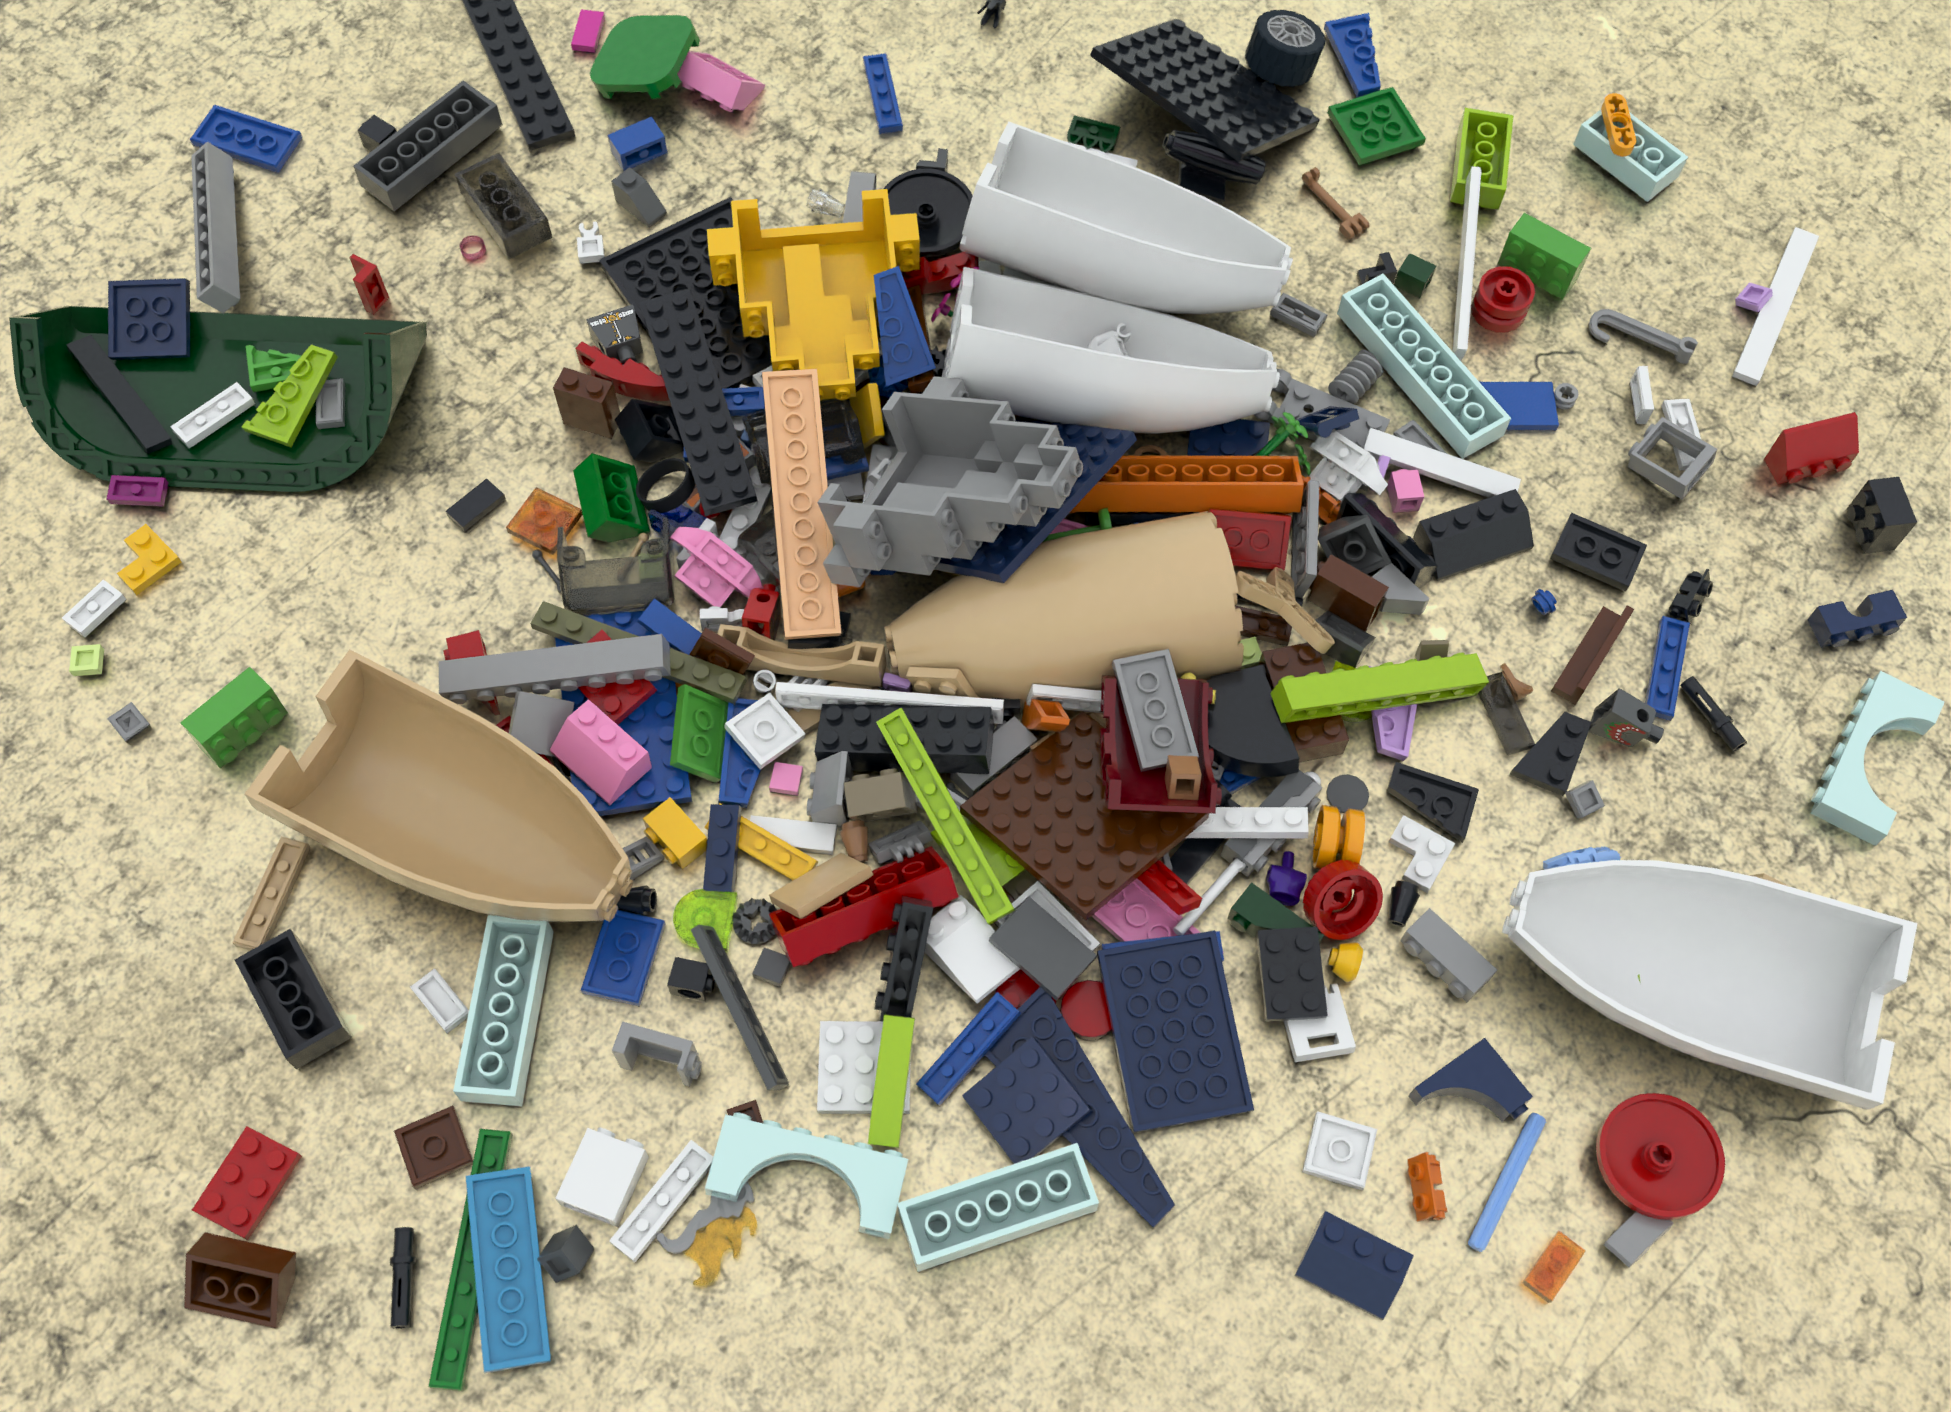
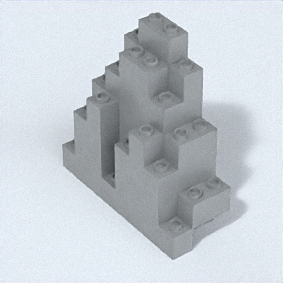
M934 376L922 394L894 392L882 408L898 452L864 503L847 502L841 485L830 483L817 502L836 543L824 560L823 565L831 583L860 587L871 570L880 571L885 569L931 575L941 558L951 559L954 557L972 560L977 550L981 547L982 542L994 543L1005 524L1036 527L1041 517L1046 513L1047 507L1060 509L1066 497L1069 496L1076 480L1081 476L1083 463L1079 458L1076 447L1064 446L1057 425L1015 422V416L1008 401L969 398V393L966 391L963 379Z

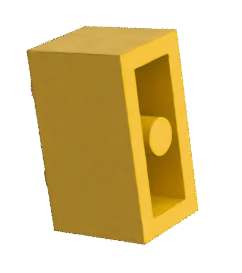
M671 797L643 818L646 827L643 831L653 844L658 842L662 846V854L672 865L676 862L683 870L707 850V837Z

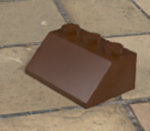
M205 1232L186 1253L184 1308L277 1328L295 1280L296 1252Z

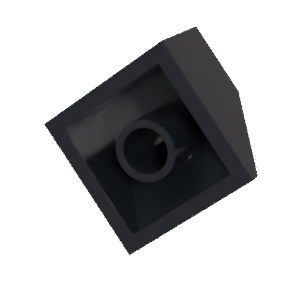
M632 398L614 419L634 460L655 463L684 451L682 438L671 406Z

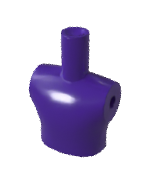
M1290 851L1283 853L1282 866H1269L1266 876L1269 895L1286 906H1294L1299 903L1300 894L1305 887L1307 879L1305 873L1293 869L1295 855Z

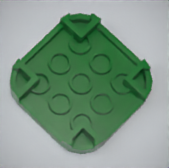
M644 15L624 19L613 27L591 67V80L604 98L611 99L614 92H648L651 99L660 98V92L667 90L672 85L677 88L681 83L677 74L690 48L699 47L700 39L692 21L682 15Z

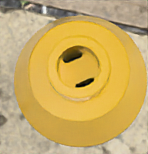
M1341 943L1337 949L1332 947L1328 958V965L1332 966V972L1345 982L1355 980L1361 965L1363 948L1359 943Z

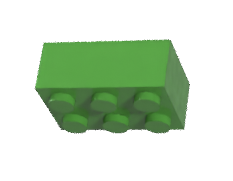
M1524 213L1509 232L1497 264L1502 267L1509 266L1521 270L1529 276L1533 284L1552 295L1564 299L1578 280L1591 248Z
M248 667L180 723L198 747L221 768L226 763L232 762L238 753L248 745L255 743L271 726L277 725L288 712L273 689L251 667Z

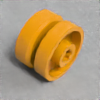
M1328 805L1320 807L1313 836L1312 863L1314 869H1321L1329 863L1335 862V859L1336 862L1339 860H1351L1360 864L1365 834V813L1363 810L1348 808L1341 820L1337 807Z

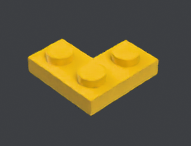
M145 524L124 539V542L138 558L119 571L117 575L138 595L182 561Z

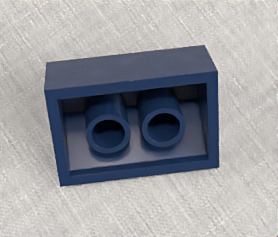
M1325 1211L1317 1222L1294 1276L1384 1320L1405 1279L1414 1255Z

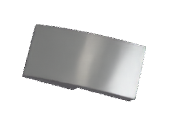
M1635 1212L1605 1242L1604 1246L1626 1266L1630 1267L1647 1253L1651 1245L1668 1232L1674 1223L1671 1220L1655 1219Z

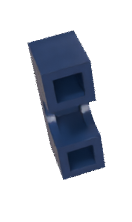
M1894 590L1868 595L1857 608L1861 617L1851 614L1843 601L1818 606L1807 620L1820 647L1830 645L1839 647L1852 640L1865 641L1874 635L1883 633L1884 636L1897 632L1907 616Z

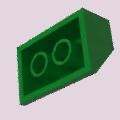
M591 453L573 470L587 537L610 543L638 537L640 533L648 534L650 532L644 505L636 495L638 478L634 465Z

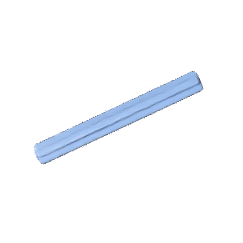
M1537 1113L1529 1115L1468 1241V1245L1476 1251L1482 1252L1486 1249L1545 1126L1546 1119Z

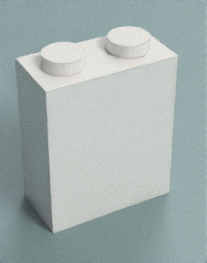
M598 1127L597 1131L587 1128L555 1199L563 1207L618 1227L649 1156L645 1149H643L644 1145L636 1140L627 1138L624 1142L614 1138L615 1134L607 1129Z

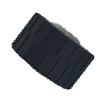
M1281 9L1270 10L1258 17L1245 52V60L1255 74L1269 83L1289 87L1300 86L1312 78L1325 45V36L1314 21L1302 14Z

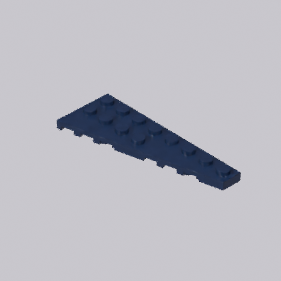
M1039 987L1018 1009L1021 1014L989 1049L985 1056L997 1067L1031 1037L1036 1038L1092 1110L1065 1132L1063 1136L1071 1144L1078 1143L1081 1154L1155 1228L1176 1205L1052 997Z

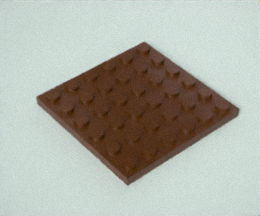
M1082 711L1069 722L1066 729L1061 732H1055L960 805V812L1086 921L1209 818V813L1108 809L1104 798L1106 786L1102 785L1100 729L1104 727Z

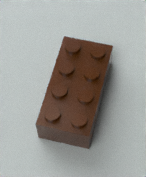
M1309 643L1262 651L1258 664L1265 665L1267 671L1266 678L1271 690L1285 676L1303 677L1313 672L1326 673L1320 652L1315 650ZM1341 715L1285 723L1299 755V763L1343 754L1349 741Z

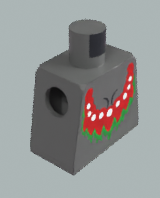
M1619 688L1594 709L1591 719L1592 723L1588 732L1622 745L1633 747L1643 738L1657 744L1663 736L1664 729L1653 724L1656 715L1653 707Z

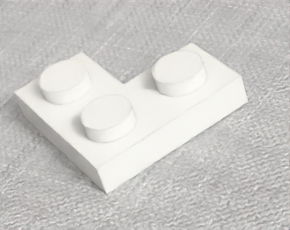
M1404 815L1389 840V843L1414 856L1402 880L1418 886L1420 890L1426 893L1429 892L1455 845L1454 842Z

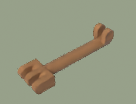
M1317 167L1302 175L1303 183L1342 221L1339 231L1347 239L1353 238L1355 235L1360 234L1362 230L1370 227L1369 222L1360 212L1351 216L1317 182L1320 177V171Z

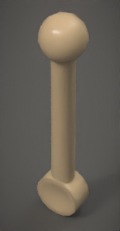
M646 533L639 534V541L623 568L619 569L617 578L625 579L628 568L643 543H646L649 539Z

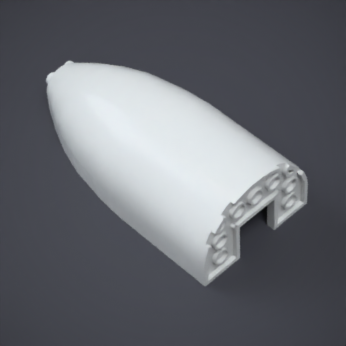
M1008 122L998 141L992 164L987 162L976 184L962 232L963 237L960 242V249L963 252L1062 288L1161 313L1212 314L1237 312L1268 306L1276 307L1281 295L1282 285H1285L1291 271L1289 269L1293 258L1289 257L1290 246L1235 212L1206 197L1131 165L1012 122Z
M963 267L951 322V336L947 342L944 370L942 371V377L963 379L966 391L969 393V398L1008 401L1014 415L1051 423L1060 422L1061 424H1078L1150 434L1196 430L1228 423L1261 413L1262 411L1269 412L1272 403L1270 394L1272 388L1277 387L1280 373L1276 369L1277 363L1273 362L1272 352L1206 326L1139 306L968 267ZM1121 323L1126 324V328L1120 331V333L1123 335L1131 333L1129 340L1123 343L1128 357L1086 349L1095 336L1110 330L1116 331Z
M1610 860L1572 864L1530 872L1525 880H1519L1517 888L1513 889L1509 905L1514 906V909L1512 908L1510 915L1506 917L1502 933L1507 934L1508 938L1539 968L1568 992L1610 1020L1660 1044L1707 1062L1868 1110L1883 1104L1895 1042L1880 1039L1876 1042L1875 1040L1884 995L1907 981L1917 923L1749 875L1716 868L1657 860Z

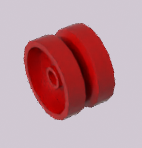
M1509 266L1495 267L1488 270L1481 277L1472 301V316L1483 328L1496 333H1508L1518 329L1523 324L1535 295L1533 282L1521 270Z

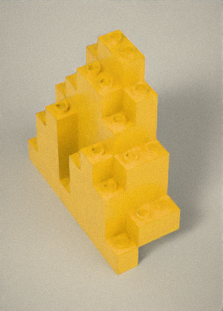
M887 189L861 191L863 222L761 229L757 199L731 201L733 227L707 229L713 285L730 286L738 284L744 337L751 336L757 338L769 335L773 371L817 369L820 401L824 399L845 400L850 397H856L854 369L869 370L873 367H880L876 326H879L874 275L897 266L903 272L919 269L920 238L917 214L890 215Z

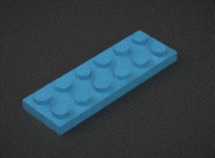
M530 1166L466 1176L484 1373L551 1362L541 1263L538 1261L540 1254Z

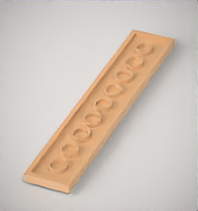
M817 369L762 372L785 640L841 636L837 584L831 583L823 565L824 560L833 549V538L817 503L828 488Z

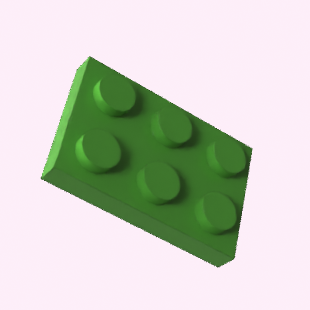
M686 684L678 687L670 758L671 766L714 783L721 780L726 731L724 727L727 721L728 702Z

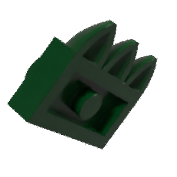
M1074 115L1067 133V140L1073 144L1083 143L1086 149L1093 148L1094 146L1099 147L1102 152L1107 153L1110 150L1114 151L1121 126Z

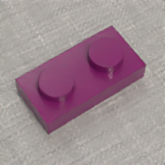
M111 475L106 500L110 504L164 507L169 482L166 478Z

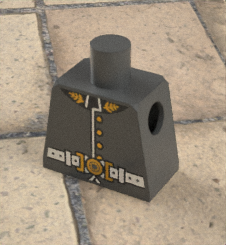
M633 304L586 319L590 336L603 354L610 358L618 359L623 365L629 358L637 362L635 355L641 354L643 349Z

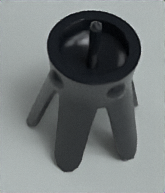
M986 0L985 5L977 12V14H980L987 8L981 19V25H985L994 13L993 27L996 29L1002 10L1005 9L1006 0Z

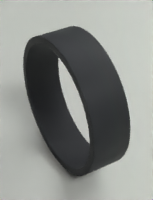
M670 458L654 464L643 473L636 486V495L648 511L652 513H665L683 504L692 494L696 484L692 471L686 462L678 458ZM676 471L686 472L683 482L674 492L658 500H646L648 491L661 477Z

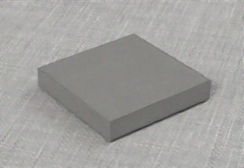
M516 691L509 734L536 754L555 757L550 753V748L567 717L573 713L575 702Z

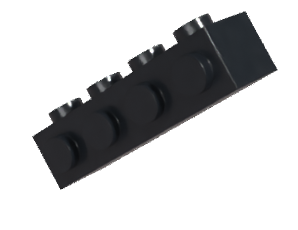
M902 896L901 903H895L892 921L897 923L895 933L889 932L886 951H891L889 963L883 962L880 980L885 981L883 992L877 991L874 1009L879 1010V1021L883 1022L884 1015L912 1016L933 912L932 901Z

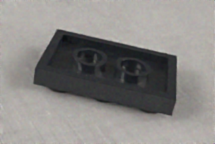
M1571 512L1550 559L1623 591H1627L1647 545Z
M1318 927L1258 930L1256 934L1266 1022L1326 1018L1328 1014Z

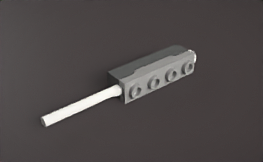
M1299 770L1297 773L1289 774L1259 807H1308V812L1311 814L1321 802L1318 798L1322 790L1321 779L1314 772L1303 773ZM1230 838L1225 843L1220 855L1230 865L1203 894L1199 908L1187 912L1173 928V931L1178 936L1184 935L1238 872H1242L1247 877L1254 870L1259 872L1269 860L1267 855L1272 850L1277 852L1285 843L1286 838Z

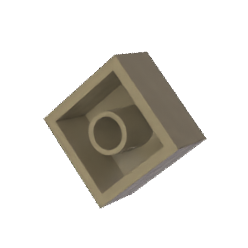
M897 769L880 771V776L870 778L869 774L852 776V781L844 782L849 818L869 822L918 813L915 792L903 772H897Z

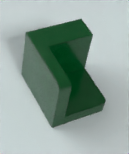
M1408 254L1397 272L1394 286L1421 298L1432 281L1436 265L1413 254Z

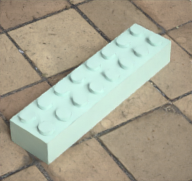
M1384 274L1342 295L1337 312L1338 316L1370 353L1376 357L1382 367L1462 459L1504 436L1511 417Z

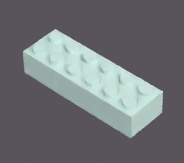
M488 915L453 1089V1092L460 1101L522 1106L554 933L548 921L518 920Z
M1078 1143L897 1204L898 1213L917 1272L1093 1213L1097 1211L1099 1201Z

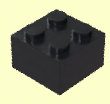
M1900 477L1868 480L1847 507L1848 519L1852 521L1856 531V540L1861 545L1864 554L1895 550L1917 524Z

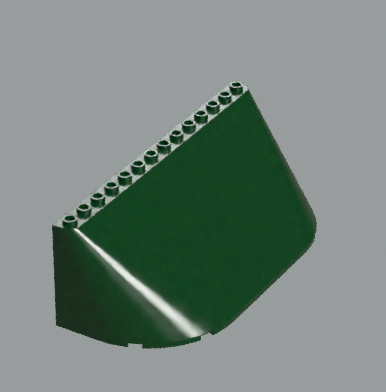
M63 306L9 318L17 391L23 408L26 407L33 420L31 422L32 426L43 441L63 460L79 470L83 469L96 475L95 477L110 481L111 475L166 478L169 482L168 486L304 492L324 488L347 478L361 468L381 444L427 338L426 322L190 311V357L110 359L172 439L171 445L147 455L67 350L66 344L92 335L108 356V307ZM252 345L256 350L268 352L271 349L283 354L291 353L301 356L310 345L334 352L338 358L326 380L343 379L345 382V426L318 429L316 425L315 401L292 447L246 432L242 425L247 420L251 421L258 413L256 409L262 402L266 403L275 393L273 389L258 392L252 391L249 381L246 346ZM237 382L253 398L255 405L191 448H188L175 435L170 426Z

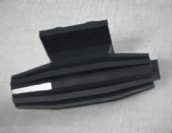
M1173 130L1164 138L1163 148L1165 149V154L1180 162L1178 185L1210 200L1223 204L1225 201L1226 180L1257 185L1263 177L1266 166L1263 159L1254 155L1238 162L1218 148L1213 141L1207 140L1208 137L1203 134Z

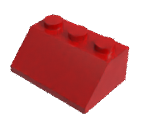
M1853 412L1783 430L1764 458L1777 485L1787 482L1793 484L1806 477L1813 476L1816 478L1824 475L1826 472L1834 470L1840 472L1848 469L1859 453L1858 416Z

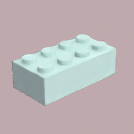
M1599 110L1581 124L1573 144L1647 202L1679 177L1688 156L1631 113L1630 117L1636 137V144L1632 153L1628 156L1622 157L1614 154L1610 148L1602 111ZM1613 122V125L1618 128L1625 127L1620 122Z

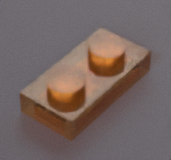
M1558 1231L1522 1283L1546 1302H1552L1586 1250Z

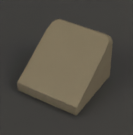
M1421 641L1415 653L1417 661L1427 660L1434 656L1447 657L1449 641Z

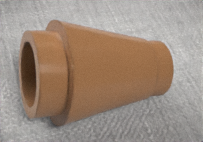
M862 820L842 824L840 835L848 856L862 863H867L868 827H865V823Z

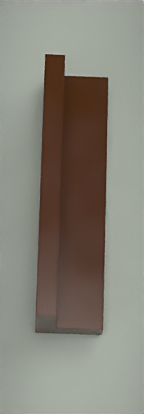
M1627 605L1621 616L1604 606L1602 607L1551 692L1574 705L1577 704L1633 613L1634 609Z

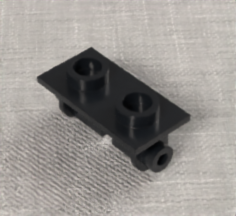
M1709 569L1705 570L1703 576L1697 571L1687 574L1679 589L1680 593L1683 594L1677 593L1669 607L1670 615L1673 618L1684 617L1686 622L1691 624L1693 618L1699 616L1702 602L1705 597L1710 596L1713 588Z

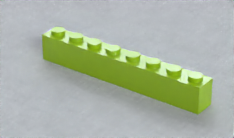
M1457 653L1451 657L1441 658V656H1434L1422 661L1410 659L1399 664L1387 662L1370 668L1364 665L1355 670L1344 671V669H1336L1325 674L1313 672L1303 677L1289 675L1281 678L1270 694L1281 723L1476 696L1489 681L1477 653L1466 655L1465 653Z

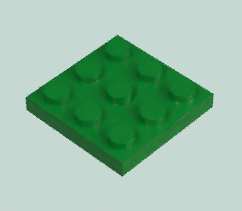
M1394 87L1328 107V116L1359 165L1410 150L1425 143L1426 138Z

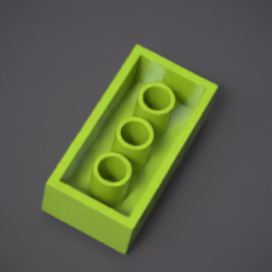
M1471 108L1464 109L1458 127L1450 202L1464 204L1466 179L1471 167H1481L1479 207L1499 210L1507 187L1514 115Z

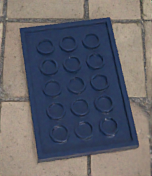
M1215 930L1098 950L1097 957L1132 1132H1142L1254 1111Z

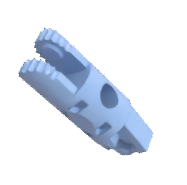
M1606 846L1601 848L1588 847L1566 852L1543 861V868L1545 870L1572 864L1620 860L1621 857L1617 851L1610 850Z

